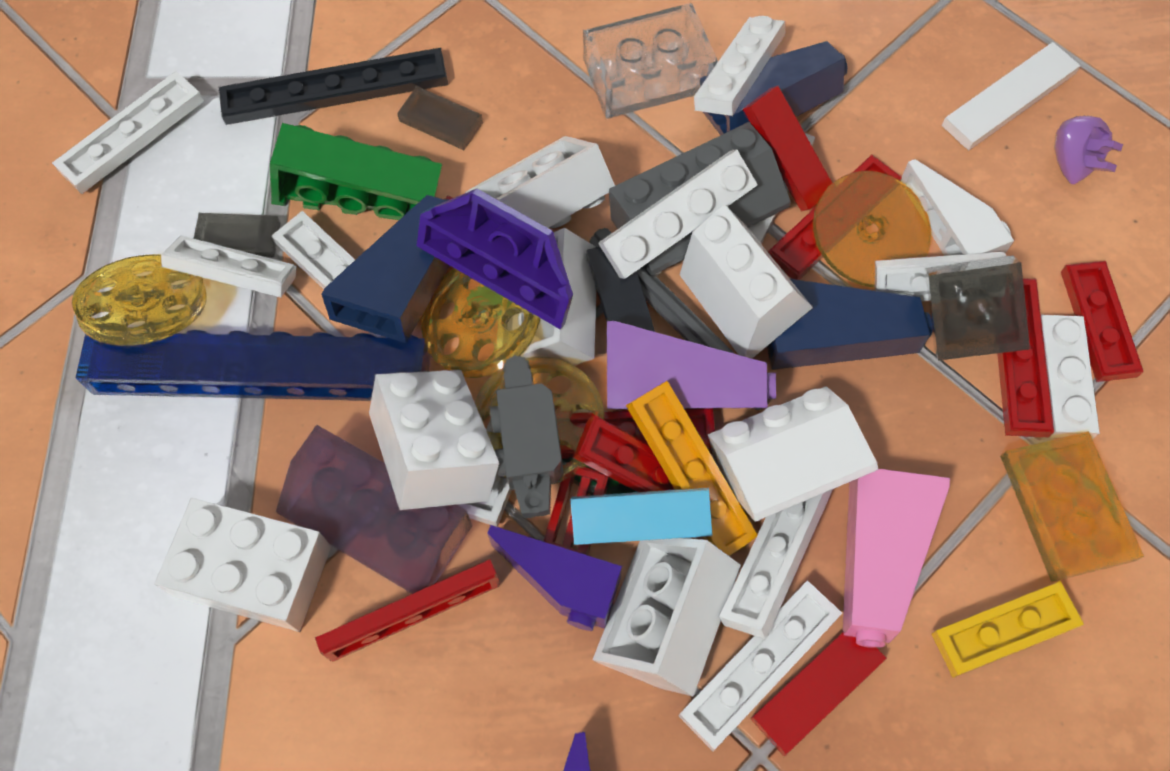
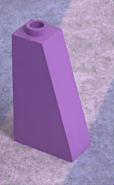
M607 321V409H627L626 404L665 381L669 382L684 409L767 408V399H776V372L767 373L766 362L621 322Z

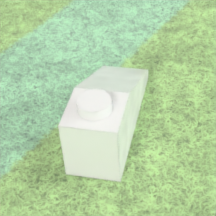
M914 159L908 162L899 186L944 256L1004 252L1006 254L1014 240L1011 237L1009 227L999 219L993 208L918 160Z

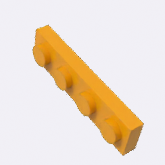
M665 381L626 404L627 409L674 489L709 488L712 536L703 537L704 540H708L728 556L754 540L758 534L669 382Z

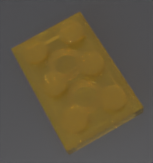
M1089 431L1008 450L1003 453L1001 460L1051 582L1135 562L1144 557Z

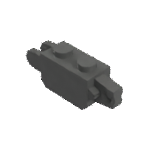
M514 354L513 357L506 359V363L503 364L505 389L496 390L498 406L490 407L493 433H501L503 448L495 449V454L499 461L498 476H506L511 490H515L522 517L533 518L550 514L551 484L558 482L564 474L552 390L542 383L534 384L529 361L525 357Z

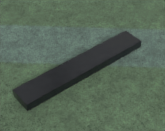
M440 47L219 87L221 115L225 125L446 86L448 85Z

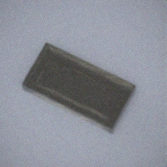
M416 86L397 113L399 122L462 150L466 149L483 124L482 114Z
M199 213L193 239L263 257H274L276 244L271 235L280 229L281 223L277 216Z

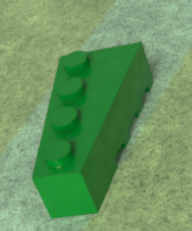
M282 123L270 160L271 204L285 206L287 200L303 201L304 209L320 210L321 204L338 206L344 214L358 215V213H362L367 209L374 210L378 218L400 220L426 195L435 197L442 164L433 162L424 156H410L394 152L385 146H371L359 143L346 136H332L317 132L304 125L294 126Z

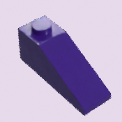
M490 525L487 534L491 546L561 615L568 617V624L587 631H593L594 626L605 629L621 579L622 566Z

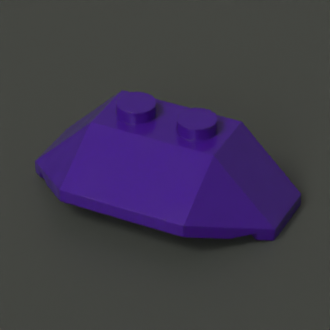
M474 189L433 206L420 214L417 247L558 329H562L567 319L573 292L552 230L479 189Z

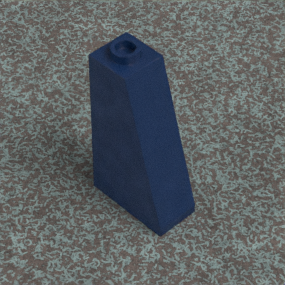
M828 41L770 57L733 116L709 112L703 113L720 135L725 134L750 122L743 108L768 89L778 85L795 117L844 92V76L848 70L846 59ZM708 76L700 78V87Z
M426 195L324 288L321 295L330 320L407 343L450 265L416 246L420 214L426 209L446 202L449 199H440Z
M790 279L813 308L767 346L772 370L920 353L926 341L932 335V319L928 312H924L920 297Z

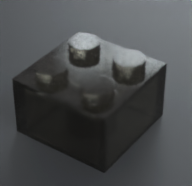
M1014 255L925 268L929 309L932 319L933 343L938 361L1030 349L1022 264Z

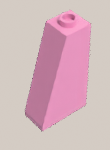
M878 469L849 482L843 632L844 635L856 637L858 645L872 648L883 647L885 643H890L901 632L950 487V478Z

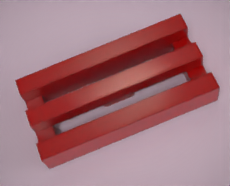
M566 463L543 542L588 555L591 544H580L578 549L572 548L574 542L572 514L562 545L555 543L575 475L582 476L577 496L588 495L592 479L597 481L593 495H606L610 477L593 469Z

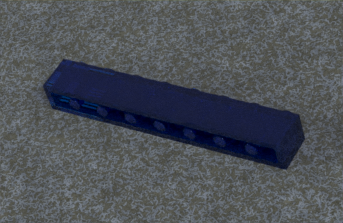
M106 328L103 332H85L75 379L93 395L371 401L376 374L429 372L430 353L425 338H418L414 335L410 336L407 343H403L390 338H377L367 333L355 334L353 337H335L324 332H317L311 336H293L290 333L281 331L272 332L270 335H251L244 331H230L228 334H210L202 330H189L185 334L168 333L159 329H148L145 333L126 332L117 328Z

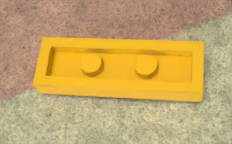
M1060 581L938 629L931 635L952 678H955L1084 625Z

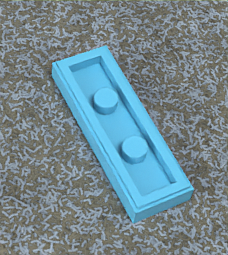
M709 488L577 496L570 499L574 545L712 536Z

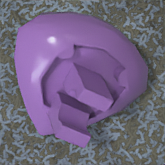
M1076 116L1064 121L1057 130L1054 150L1062 174L1070 184H1076L1085 179L1094 170L1115 172L1117 165L1106 162L1105 158L1111 150L1121 151L1123 144L1112 141V133L1108 125L1101 118Z

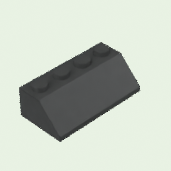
M750 122L609 188L610 216L614 225L619 229L723 155L737 149L755 179L757 186L730 204L728 208L747 227L790 207L791 201L772 148ZM692 232L644 265L651 276L684 260Z

